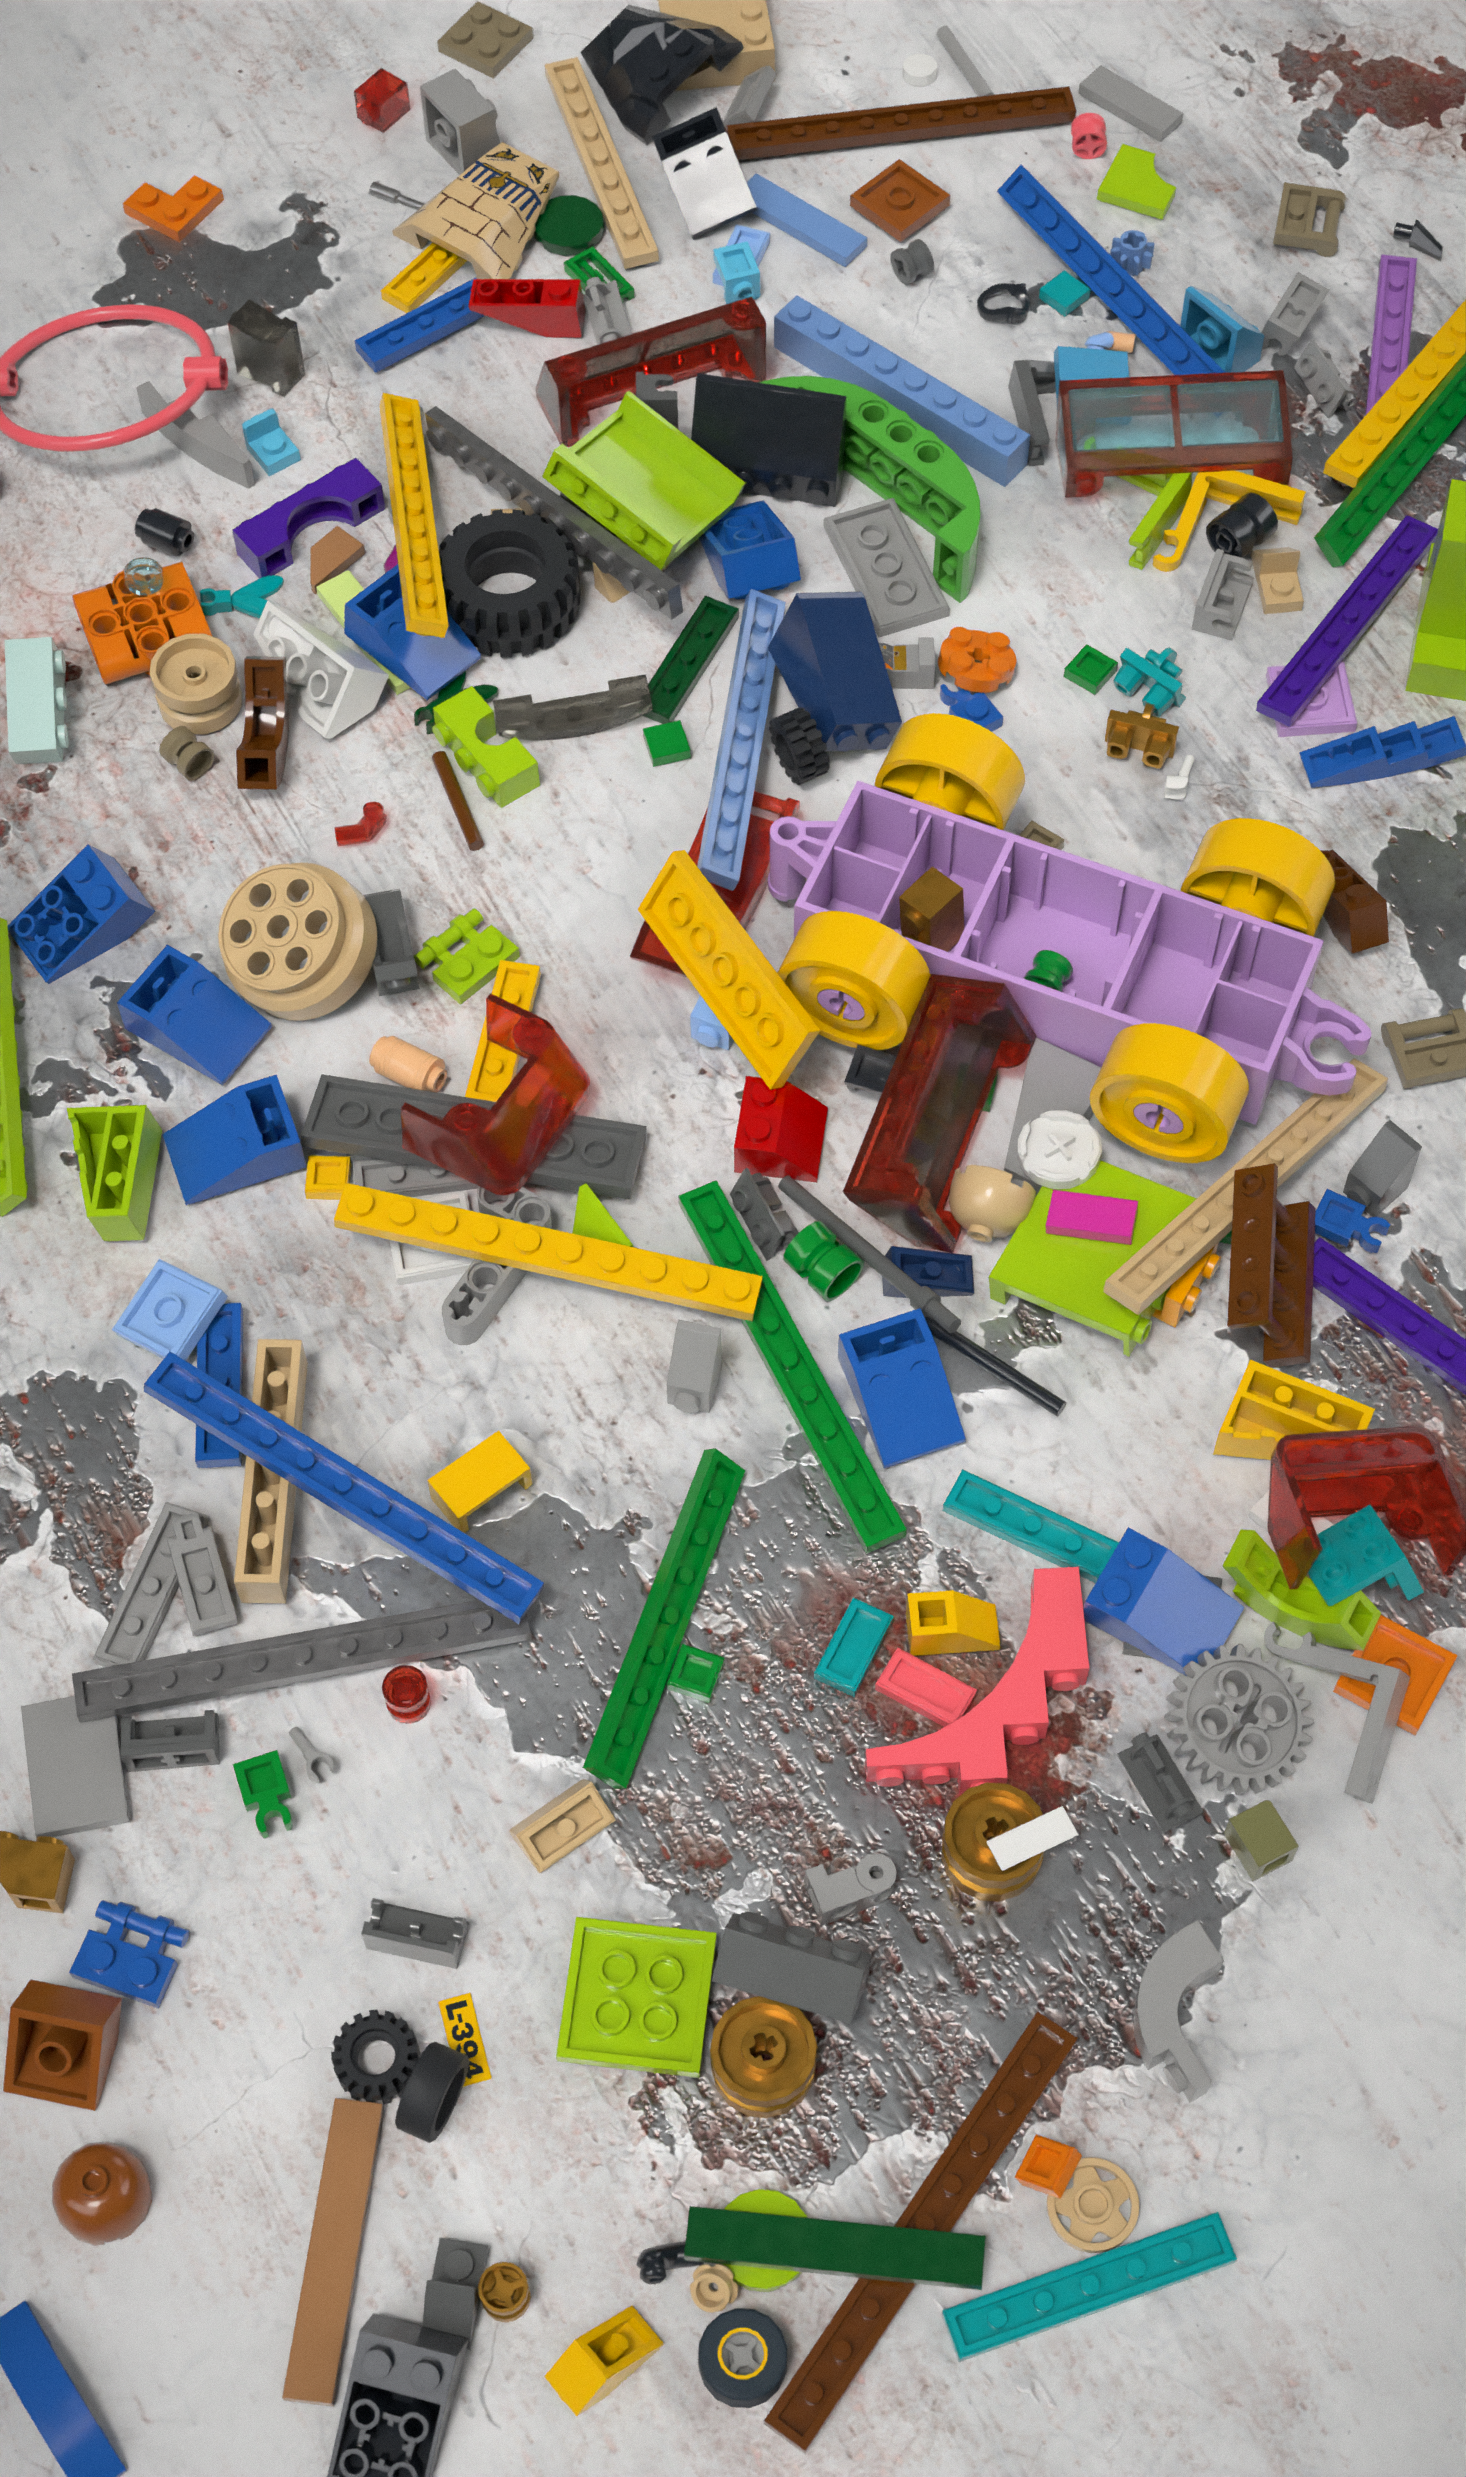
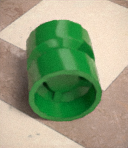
M815 1221L806 1226L792 1239L784 1252L783 1261L802 1278L808 1277V1285L828 1302L840 1297L855 1283L864 1268V1261L847 1245H839V1242L836 1240L837 1236L823 1222Z

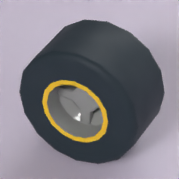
M735 2308L719 2314L706 2326L699 2341L698 2369L703 2384L716 2400L730 2407L751 2408L765 2403L780 2389L786 2376L788 2347L782 2330L769 2316L755 2309Z

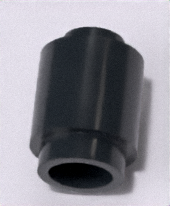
M158 508L152 510L144 509L138 516L135 524V535L141 538L144 544L175 557L180 556L183 552H187L194 540V532L189 521Z

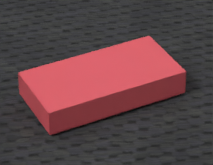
M898 1647L875 1685L876 1691L943 1727L963 1717L977 1695V1689Z

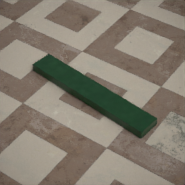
M689 2206L684 2259L688 2261L982 2290L986 2236Z

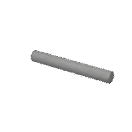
M940 27L937 31L938 38L978 97L994 95L949 27Z

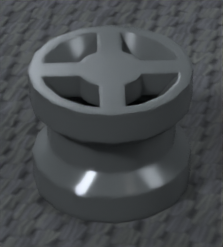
M920 239L910 242L906 249L898 248L892 251L890 255L893 271L897 278L905 285L914 282L918 275L926 276L934 270L932 254L927 245Z

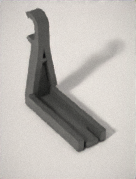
M1015 360L1008 389L1018 427L1030 434L1028 464L1029 466H1040L1045 461L1041 445H1049L1050 438L1038 394L1056 391L1054 362Z

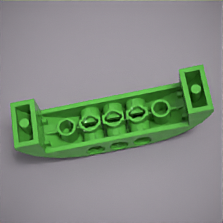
M789 376L759 382L847 396L844 470L883 499L894 498L902 513L935 536L933 576L941 590L959 603L964 601L972 587L976 570L980 527V499L973 477L957 454L938 439L935 433L926 430L912 420L906 412L898 410L875 393L855 384L816 376Z

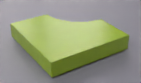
M1122 143L1098 189L1097 200L1163 220L1175 197L1176 187L1165 182L1156 173L1154 167L1155 153Z

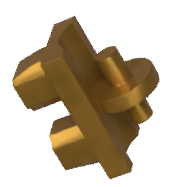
M1146 703L1143 713L1128 710V713L1111 709L1105 734L1107 755L1123 759L1127 758L1129 748L1144 751L1142 762L1146 766L1160 769L1167 757L1173 758L1179 726L1168 724L1166 719L1153 716L1154 704Z

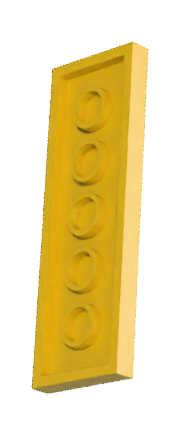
M685 850L672 851L637 910L769 1089L781 1088L821 1030Z

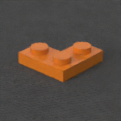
M194 175L173 196L144 182L123 202V208L126 215L180 243L224 198L222 189Z

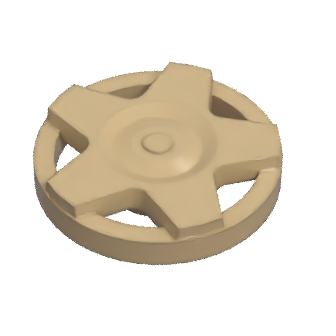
M1089 2157L1080 2159L1073 2173V2187L1065 2189L1061 2199L1047 2195V2214L1052 2228L1067 2245L1082 2252L1102 2253L1118 2247L1132 2233L1139 2215V2198L1132 2180L1119 2166L1101 2158ZM1095 2168L1111 2173L1116 2179L1106 2182L1101 2181ZM1129 2198L1131 2210L1129 2221L1127 2222L1120 2213L1119 2207ZM1057 2214L1070 2219L1069 2232L1062 2226ZM1097 2233H1102L1111 2239L1100 2243H1090Z

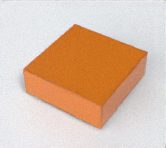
M1036 2134L1015 2175V2179L1023 2186L1061 2199L1082 2155L1075 2147Z

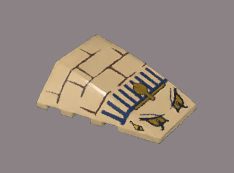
M501 142L392 230L394 236L420 250L430 240L473 264L477 279H510L514 270H518L523 259V249L527 241H531L536 230V220L539 214H543L559 179V171Z

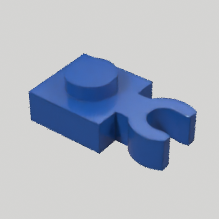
M945 684L940 685V699L945 705L950 706L949 715L975 722L991 732L1003 726V715L984 693L978 692L972 695L968 690L958 686L956 687L959 691L953 692Z
M1326 1189L1315 1213L1316 1234L1345 1247L1348 1246L1351 1238L1357 1239L1360 1246L1370 1253H1378L1382 1242L1371 1237L1369 1233L1375 1231L1386 1236L1391 1224L1381 1217H1363L1365 1205L1329 1189Z

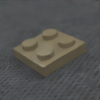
M477 1L437 41L438 52L494 79L534 38L533 27Z

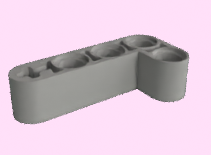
M492 1176L480 1183L477 1189L480 1213L523 1223L531 1219H537L541 1221L535 1225L553 1229L550 1206L539 1195L501 1176ZM495 1200L505 1201L501 1205L494 1206L490 1204ZM474 1259L442 1305V1317L448 1339L458 1345L475 1343L485 1332L528 1271ZM484 1283L495 1284L492 1288L489 1289L478 1288L481 1284Z

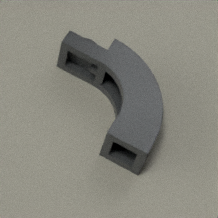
M400 888L363 895L373 911L377 927V948L373 967L379 996L420 989Z

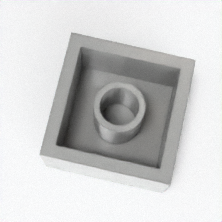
M455 68L420 86L426 141L459 175L500 144L496 129L498 114L491 100L485 99L477 91L473 82L470 79H465Z

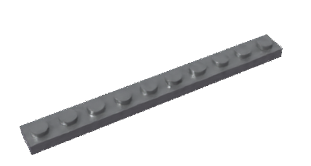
M435 406L425 413L428 427L426 435L434 448L443 450L452 457L457 465L466 467L476 475L481 483L489 484L500 493L504 500L512 501L525 511L527 516H532L534 513L544 517L546 524L552 522L562 529L563 535L565 534L570 538L574 545V551L577 554L585 555L603 573H609L620 581L627 591L635 592L643 598L653 610H659L671 620L683 613L678 582L440 408Z
M480 1600L72 1673L76 1712L79 1722L527 1641L531 1640V1632L527 1613L521 1622L517 1624Z

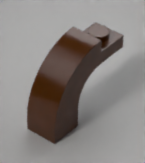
M246 656L244 659L245 727L242 742L236 749L237 789L277 790L284 775L289 736V693H287L286 657Z

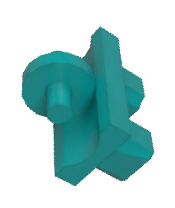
M1168 647L1158 654L1150 649L1144 659L1129 648H1126L1120 655L1122 667L1113 680L1117 690L1131 697L1138 687L1144 684L1150 690L1142 699V703L1144 706L1146 703L1154 704L1153 714L1158 717L1172 704L1180 707L1186 699V696L1181 693L1182 683L1176 680L1182 673V669L1174 664L1177 658L1176 651Z

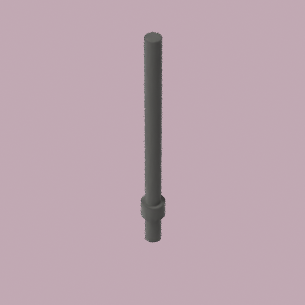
M788 1175L781 1179L778 1188L815 1220L823 1222L841 1242L908 1297L911 1307L915 1310L921 1308L924 1317L930 1316L949 1333H954L960 1327L961 1320L941 1304V1297L928 1286L921 1287L791 1176Z

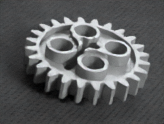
M1238 1644L1232 1648L1230 1654L1224 1645H1220L1214 1650V1657L1206 1650L1197 1657L1199 1664L1190 1661L1183 1667L1187 1676L1179 1675L1172 1682L1180 1691H1173L1166 1697V1700L1177 1706V1708L1166 1713L1164 1719L1177 1723V1727L1167 1733V1737L1181 1739L1182 1745L1175 1750L1174 1754L1175 1756L1189 1754L1191 1759L1185 1768L1187 1771L1193 1770L1197 1766L1201 1767L1203 1771L1200 1782L1203 1784L1212 1777H1217V1791L1220 1792L1228 1788L1231 1782H1233L1236 1795H1241L1247 1791L1248 1785H1250L1254 1794L1265 1789V1782L1273 1788L1282 1782L1281 1775L1288 1777L1296 1772L1292 1762L1299 1763L1306 1758V1754L1298 1746H1306L1313 1739L1308 1734L1302 1732V1729L1312 1725L1314 1719L1302 1716L1301 1711L1311 1705V1700H1298L1296 1694L1304 1685L1303 1683L1289 1684L1287 1679L1292 1673L1293 1669L1291 1667L1279 1673L1275 1669L1278 1660L1276 1655L1263 1662L1261 1661V1648H1255L1246 1656L1243 1644ZM1223 1678L1231 1680L1238 1689L1237 1697H1233L1225 1691ZM1253 1685L1257 1686L1259 1692L1255 1700L1247 1707L1240 1719V1723L1243 1726L1232 1733L1225 1753H1222L1219 1747L1238 1720V1715L1235 1712L1247 1704L1253 1690ZM1262 1703H1266L1274 1709L1277 1718L1276 1722L1269 1721L1264 1716ZM1202 1716H1207L1215 1722L1217 1726L1216 1735L1209 1734L1204 1730L1201 1721ZM1241 1741H1246L1253 1746L1256 1753L1255 1760H1250L1243 1755Z

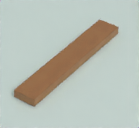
M339 2098L334 2100L282 2395L284 2401L334 2407L384 2106L381 2103Z

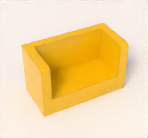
M499 1430L427 1480L430 1497L451 1524L463 1533L469 1530L467 1516L518 1481L525 1490L533 1485L530 1467Z

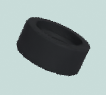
M432 2042L426 2047L415 2064L402 2093L395 2118L397 2129L428 2143L437 2139L448 2122L462 2091L469 2066L467 2055L438 2042Z

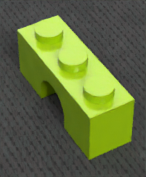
M473 686L433 708L435 725L432 727L436 739L443 747L449 746L454 752V757L459 767L464 772L470 771L476 778L478 788L486 798L492 797L499 807L503 808L540 786L538 762L516 737L500 745L484 743L496 735L494 711Z

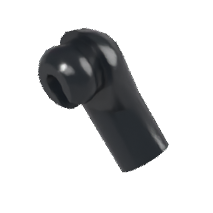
M685 2241L644 2249L638 2257L636 2266L640 2268V2278L643 2282L658 2284L666 2278L665 2270L700 2266L704 2262L685 2260Z

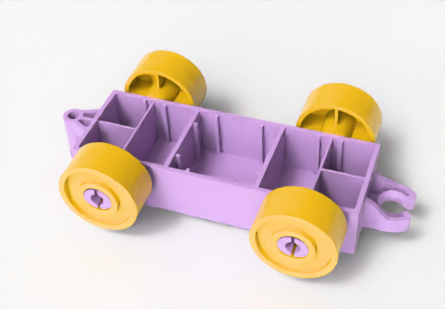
M940 713L918 715L902 725L875 778V786L857 780L837 821H801L796 817L786 816L775 820L771 825L769 892L780 901L787 902L798 897L794 905V940L777 973L821 1030L818 1034L829 1040L853 1048H857V1045L875 1050L892 1048L901 1043L905 1038L919 1006L935 1010L1030 1045L1035 1037L1101 1067L1091 1089L1089 1100L1096 1118L1112 1135L1145 1154L1179 1163H1201L1221 1155L1226 1149L1238 1119L1256 1125L1274 1080L1292 1082L1298 1088L1329 1096L1347 1093L1352 1089L1356 1076V1068L1348 1062L1334 1065L1323 1064L1317 1061L1310 1051V1045L1314 1040L1321 1037H1332L1341 1041L1351 1054L1363 1055L1368 1049L1372 1032L1359 1016L1330 1000L1322 999L1311 990L1324 940L1315 938L1314 935L1333 892L1335 876L1331 864L1324 854L1313 843L1293 830L1276 823L1252 818L1229 819L1215 824L1203 836L1183 881L1181 891L1004 831L1025 785V773L1019 758L1001 738L983 726L958 716ZM932 866L960 885L964 892V931L958 943L948 952L904 937L901 931L899 897ZM1039 951H1054L1067 958L1072 964L1073 973L1068 981L1062 983L1064 987L1063 992L1024 979L1026 972L1034 968L1032 962Z

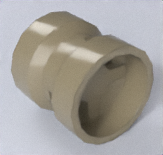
M179 726L171 730L163 738L159 748L160 756L171 765H177L178 772L191 781L199 779L206 774L214 762V751L204 742H197L196 735L185 726Z

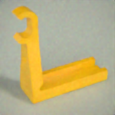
M1202 461L1176 530H1164L1163 540L1166 545L1172 544L1176 546L1175 553L1171 557H1164L1161 554L1155 555L1153 557V566L1163 572L1174 571L1180 566L1191 537L1205 509L1207 499L1232 505L1245 494L1255 493L1263 497L1272 506L1278 520L1297 525L1302 514L1306 491Z

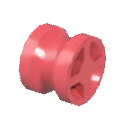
M1080 114L1071 123L1072 149L1074 154L1080 158H1097L1107 149L1106 123L1099 114Z

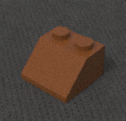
M30 1979L10 2007L3 2092L95 2111L99 2105L118 2042L122 1998Z

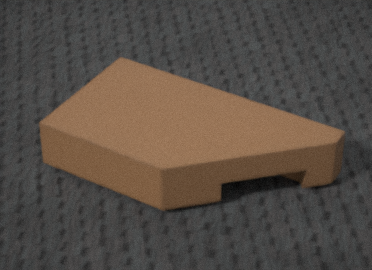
M336 526L311 547L310 584L312 592L317 594V586L340 575L365 554L364 545L339 526Z

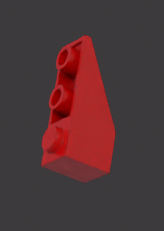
M473 279L468 305L471 311L544 337L582 338L586 308L580 279Z

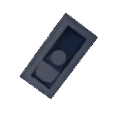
M891 1246L885 1254L890 1261L921 1287L928 1286L940 1297L972 1296L974 1294L972 1255ZM882 1276L883 1296L908 1298Z

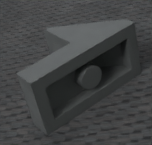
M440 2238L432 2280H427L422 2326L469 2338L467 2349L471 2350L480 2302L478 2285L480 2277L486 2270L489 2247L483 2244Z

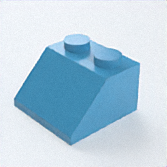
M1193 286L1185 290L1180 326L1233 380L1260 361L1265 335L1256 326L1247 322L1231 306L1223 303L1215 295Z

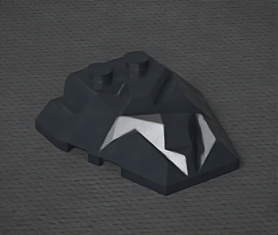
M628 4L580 53L599 86L603 89L610 105L617 113L624 129L648 145L653 140L652 136L660 133L671 122L663 102L704 61L720 72L744 47L741 41L719 26Z

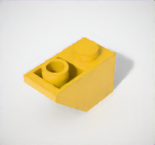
M954 1590L908 1593L906 1623L909 1652L911 1655L1000 1650L995 1604Z

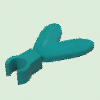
M277 575L266 576L240 588L232 596L230 590L202 589L199 591L200 601L202 602L200 606L205 616L232 612L233 606L238 611L260 619L267 603L265 598L278 592L283 586L284 580L281 576Z

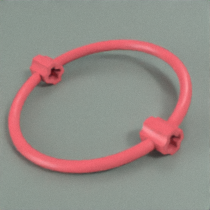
M112 305L76 312L49 322L30 332L0 357V396H15L17 394L18 373L15 364L36 346L61 333L78 327L122 319L150 320L168 324L187 333L195 341L200 350L201 357H185L183 362V380L187 390L173 403L153 416L130 426L101 434L53 436L36 433L12 422L4 414L1 406L0 431L21 444L33 448L61 452L97 450L134 441L176 420L189 410L205 391L226 390L228 386L226 359L215 355L212 341L200 325L176 311L148 305Z

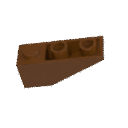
M1333 849L1329 851L1321 850L1331 864L1335 876L1334 889L1323 913L1333 935L1352 954L1388 943L1386 899Z

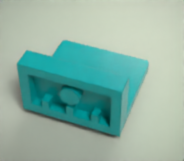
M1371 1505L1351 1514L1342 1521L1295 1546L1293 1549L1328 1606L1335 1605L1381 1578L1385 1580L1390 1589L1398 1586L1408 1601L1424 1593L1405 1554Z

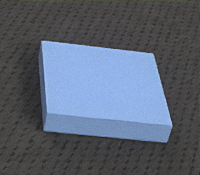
M159 1259L112 1330L118 1336L162 1359L171 1351L186 1361L228 1296L221 1289Z

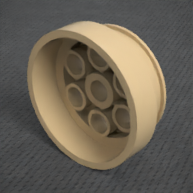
M292 863L278 864L261 869L249 876L236 888L222 912L218 938L226 973L235 989L249 1002L270 1015L285 1020L301 1021L315 1019L336 1010L357 992L365 981L375 958L377 927L373 911L366 898L342 876L321 865ZM309 890L307 897L301 901L303 894ZM327 922L325 929L319 933L322 924ZM289 926L287 934L281 937L283 931ZM252 931L251 936L246 940L247 934ZM308 957L305 966L299 970L302 961ZM270 962L268 969L262 974L264 966Z

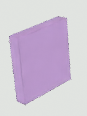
M1344 662L1339 664L1291 727L1275 720L1278 737L1356 731L1357 719ZM1285 666L1267 668L1268 688Z

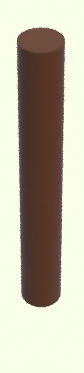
M438 751L432 755V761L465 840L471 851L480 850L484 846V842L446 752Z

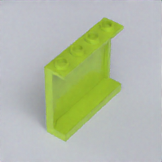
M630 391L625 393L617 411L572 447L568 448L563 443L553 451L542 475L545 480L660 570L665 568L725 516L735 505L745 485L743 480Z
M1100 1161L1096 1173L1081 1185L1070 1189H1050L1042 1186L1033 1201L1026 1219L1017 1227L988 1277L990 1299L1006 1305L1010 1296L1014 1295L1122 1340L1123 1354L1129 1357L1137 1343L1143 1344L1146 1341L1152 1327V1320L1150 1319L1156 1309L1160 1311L1163 1309L1165 1296L1171 1287L1166 1289L1145 1310L1137 1315L1103 1292L1105 1281L1197 1198L1104 1161ZM1053 1190L1138 1201V1212L1131 1245L1047 1234L1046 1221Z

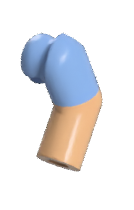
M1107 331L1088 337L1084 345L1089 349L1133 353L1135 334Z

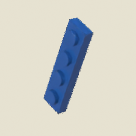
M473 279L356 339V351L376 373L485 316L469 310L468 307Z
M226 1303L221 1306L197 1343V1368L242 1395L243 1308L241 1303ZM196 1424L195 1462L197 1468L242 1466V1452Z

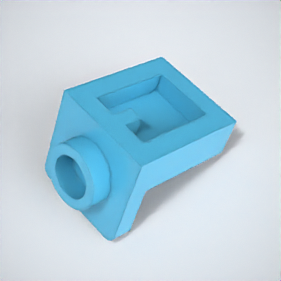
M748 241L713 249V260L724 285L726 305L758 299L760 297V271Z
M273 408L253 416L242 424L246 449L269 477L301 460L299 449L280 428L278 414Z

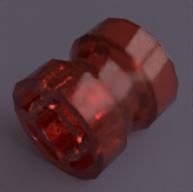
M410 1665L395 1667L387 1673L383 1679L382 1691L388 1713L394 1720L400 1723L412 1724L419 1722L427 1715L431 1707V1697L425 1675L420 1669Z

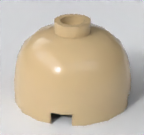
M967 1165L965 1173H962L960 1168H957L952 1179L949 1194L951 1214L960 1226L968 1230L967 1235L970 1238L981 1242H991L992 1237L1004 1238L1013 1234L1019 1224L1026 1219L1036 1197L1035 1189L1026 1181L1023 1182L1022 1188L1011 1183L1013 1174L987 1166Z

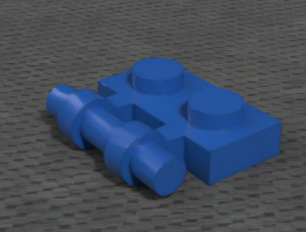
M102 1900L97 1907L95 1917L110 1922V1928L106 1935L88 1930L69 1971L71 1977L159 2009L178 1966L174 1959L163 1956L164 1950L168 1943L184 1948L189 1937V1930L175 1926L174 1920L159 1915L155 1919L138 1913L135 1906L122 1901L116 1905ZM129 1930L149 1936L145 1949L124 1942Z

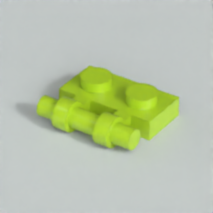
M475 908L464 916L461 914L456 916L449 922L450 927L438 937L431 936L423 943V949L414 955L415 962L422 969L432 961L439 965V967L432 971L433 981L460 1005L496 977L500 960L514 962L520 957L519 948L492 924L480 934L474 929L484 920L481 913ZM457 941H463L466 945L454 955L447 950Z

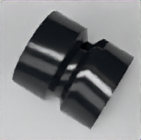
M1247 493L1233 503L1228 510L1223 511L1206 526L1207 540L1214 552L1217 549H1221L1226 554L1244 558L1253 551V546L1261 545L1278 530L1277 516L1272 506L1263 497L1255 493Z

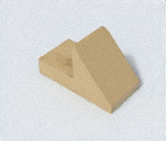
M1283 547L1253 550L1251 552V560L1264 614L1302 611L1304 600L1297 575L1300 550Z

